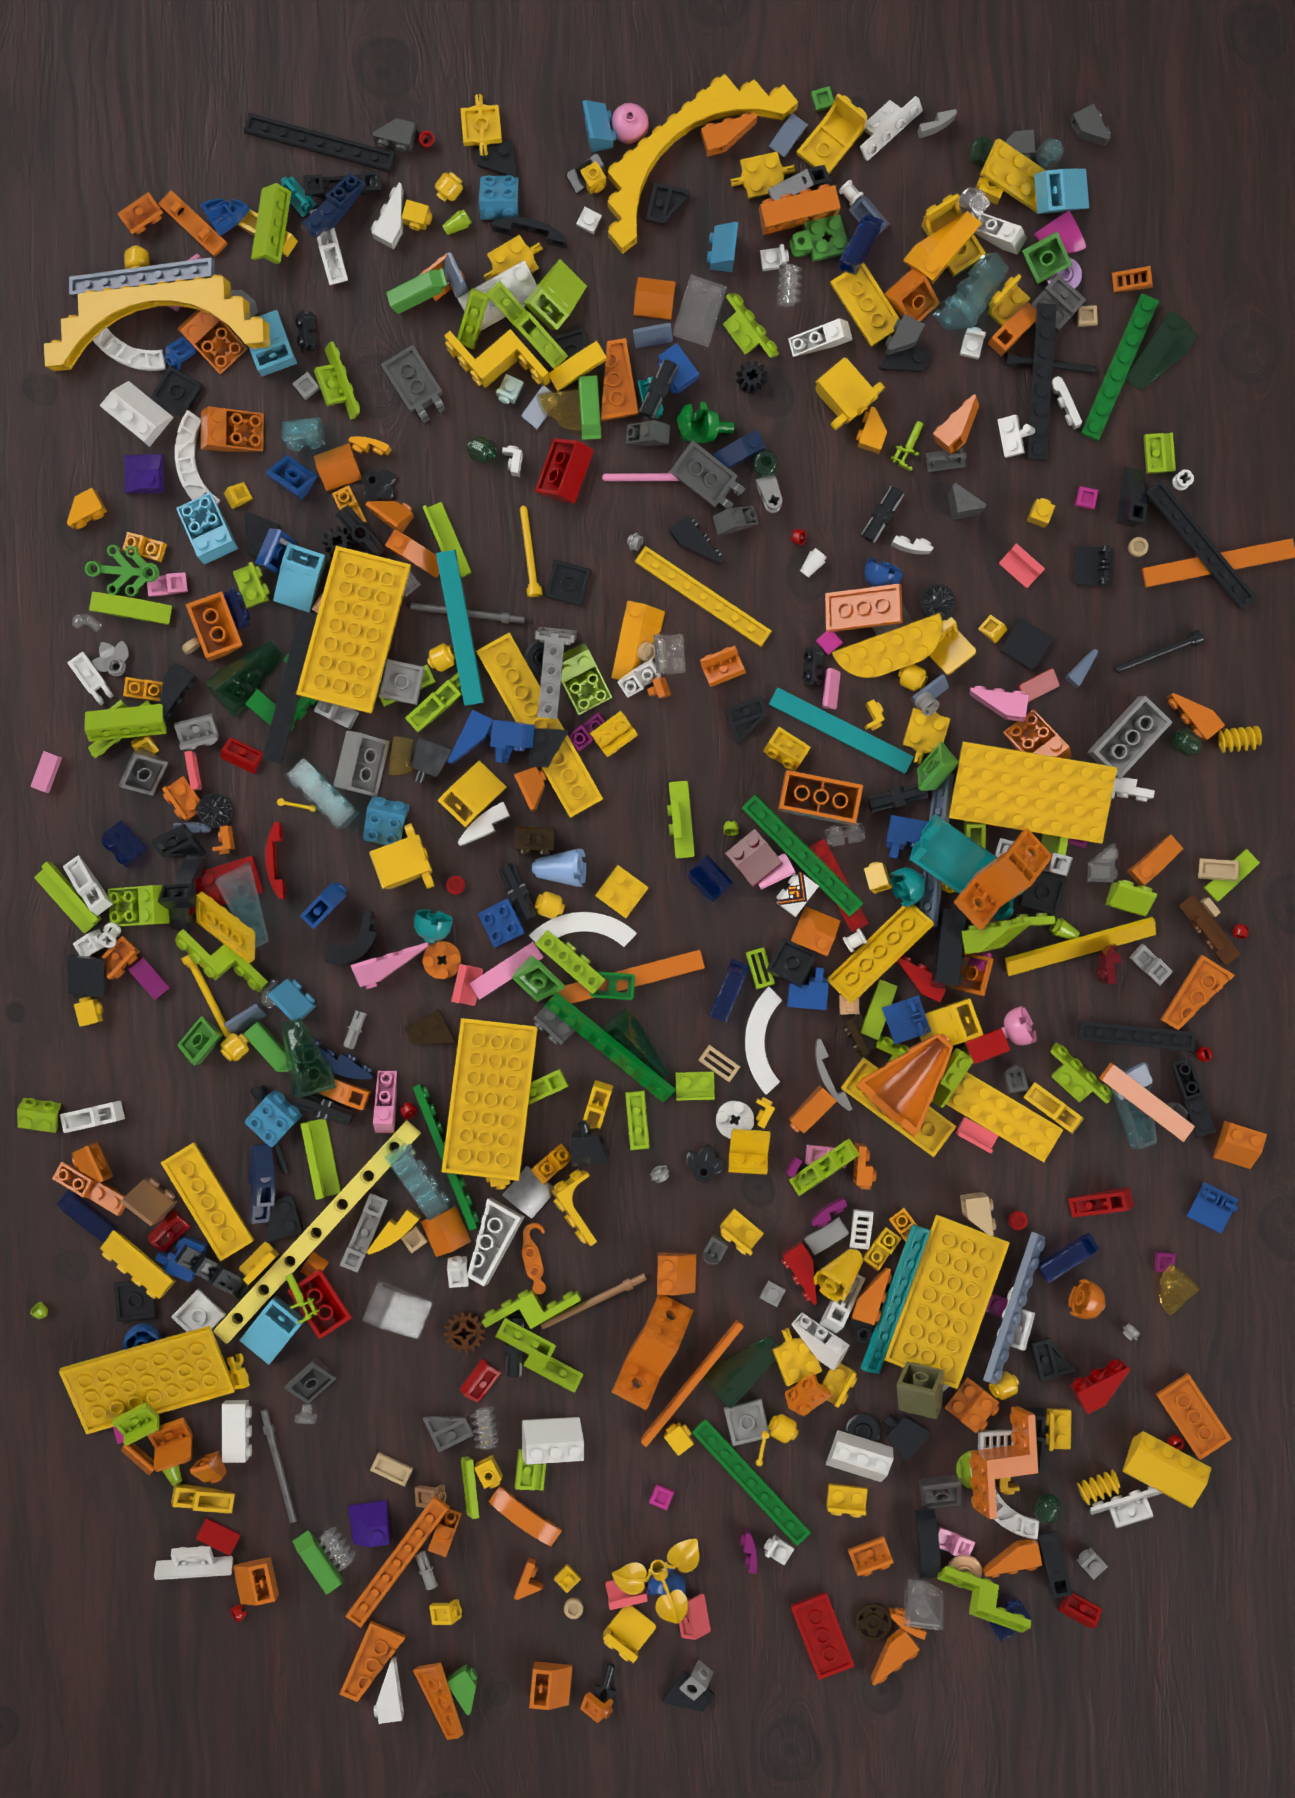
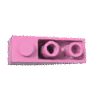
M975 686V688L970 689V696L1002 718L1013 721H1025L1029 695H1024V692L1013 691V693H1009L1000 688H995L994 691L986 690V687Z
M378 1071L373 1117L375 1133H395L397 1071Z

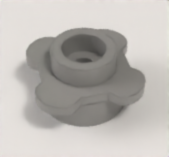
M667 1165L654 1168L650 1174L651 1179L655 1180L656 1183L665 1181L669 1177Z

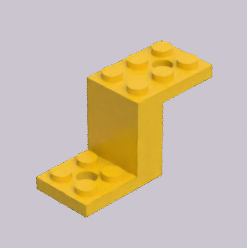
M511 329L476 359L451 331L444 335L447 351L453 358L455 356L458 357L460 366L466 372L470 371L471 378L478 386L482 385L486 389L518 360H520L519 364L524 370H530L531 377L538 385L541 383L546 387L550 383L548 371Z

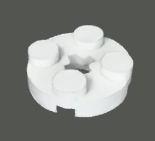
M728 1101L719 1108L716 1115V1125L722 1135L731 1139L732 1129L751 1130L753 1128L754 1115L747 1104L740 1101ZM732 1115L740 1117L738 1120L739 1124L730 1123Z

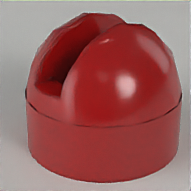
M423 131L419 136L420 145L425 148L431 147L434 143V135L430 131ZM427 135L429 136V139L427 143L424 144L423 141Z
M802 529L793 530L791 532L793 536L790 537L791 541L795 544L803 545L806 540V531Z
M1243 924L1236 925L1232 936L1239 939H1247L1249 934L1248 927Z
M1200 1047L1196 1051V1057L1201 1062H1208L1212 1059L1213 1052L1208 1047ZM1203 1050H1206V1052H1207V1056H1208L1207 1059H1206V1057H1205V1053H1204Z
M408 1102L404 1103V1107H400V1113L407 1120L415 1116L417 1109Z
M1172 1435L1168 1438V1445L1174 1446L1181 1442V1444L1174 1448L1181 1451L1184 1447V1441L1180 1436Z
M236 1605L230 1609L237 1623L246 1617L247 1611L242 1612L241 1610L244 1607L243 1605Z

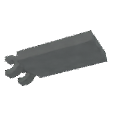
M414 345L381 364L410 413L412 414L416 411L423 423L430 420L425 408L433 403L439 413L446 410L444 403L439 397L443 394V391Z
M693 440L669 471V473L710 505L716 507L719 504L724 510L732 508L734 503L725 498L730 490L737 496L741 495L745 490L743 486L735 481L737 475Z

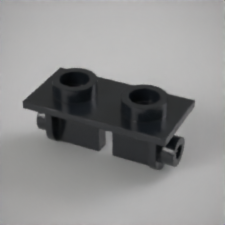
M302 309L295 317V325L299 329L297 344L300 346L301 353L306 348H309V351H316V347H318L317 334L309 333V330H316L315 315L311 311H307L304 314V309Z
M812 646L805 648L803 655L805 661L802 674L803 686H820V683H822L823 669L816 668L817 665L823 666L824 652L820 647Z

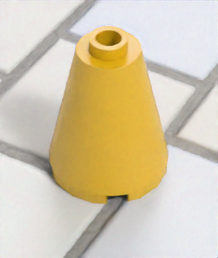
M848 1249L820 1269L813 1277L815 1285L819 1284L821 1287L819 1291L835 1302L839 1300L845 1301L863 1263L862 1254L858 1250Z

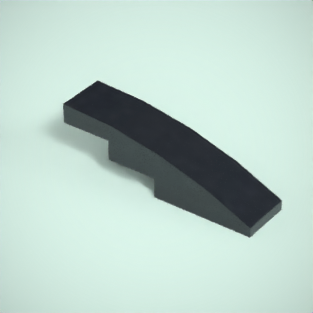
M187 1244L184 1245L175 1258V1262L191 1270L197 1276L209 1281L213 1286L240 1300L243 1299L252 1283L248 1285L243 1280V1277Z

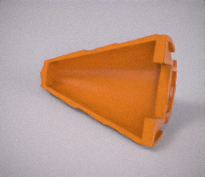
M943 1033L941 1035L934 1034L907 1049L906 1053L889 1061L885 1066L862 1078L857 1083L856 1088L859 1091H863L862 1094L894 1123L902 1126L903 1130L915 1137L921 1129L939 1080L942 1079L953 1049V1046L949 1043L951 1040Z

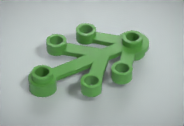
M115 544L108 546L107 553L113 556L121 566L101 565L98 561H90L85 565V572L91 577L98 576L101 573L122 574L114 583L107 586V592L112 595L118 594L120 587L133 575L140 577L133 584L126 586L125 592L128 596L137 595L138 589L145 582H154L159 577L158 567L153 563H146L139 555V550L136 546L127 547L125 553L128 557L133 558L140 568L133 567L120 553V547ZM112 547L116 549L115 554L111 552ZM131 548L134 549V555L130 554ZM94 565L98 568L96 572L93 570ZM149 569L153 571L152 576L148 574ZM112 585L116 588L115 592L111 590ZM130 587L134 588L133 594L129 591Z

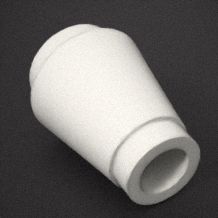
M815 548L813 551H810L800 571L807 577H810L825 563L827 557Z

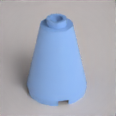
M574 849L537 858L532 863V872L537 878L575 887H583L581 883H585L586 863L582 861V857H585L584 850Z

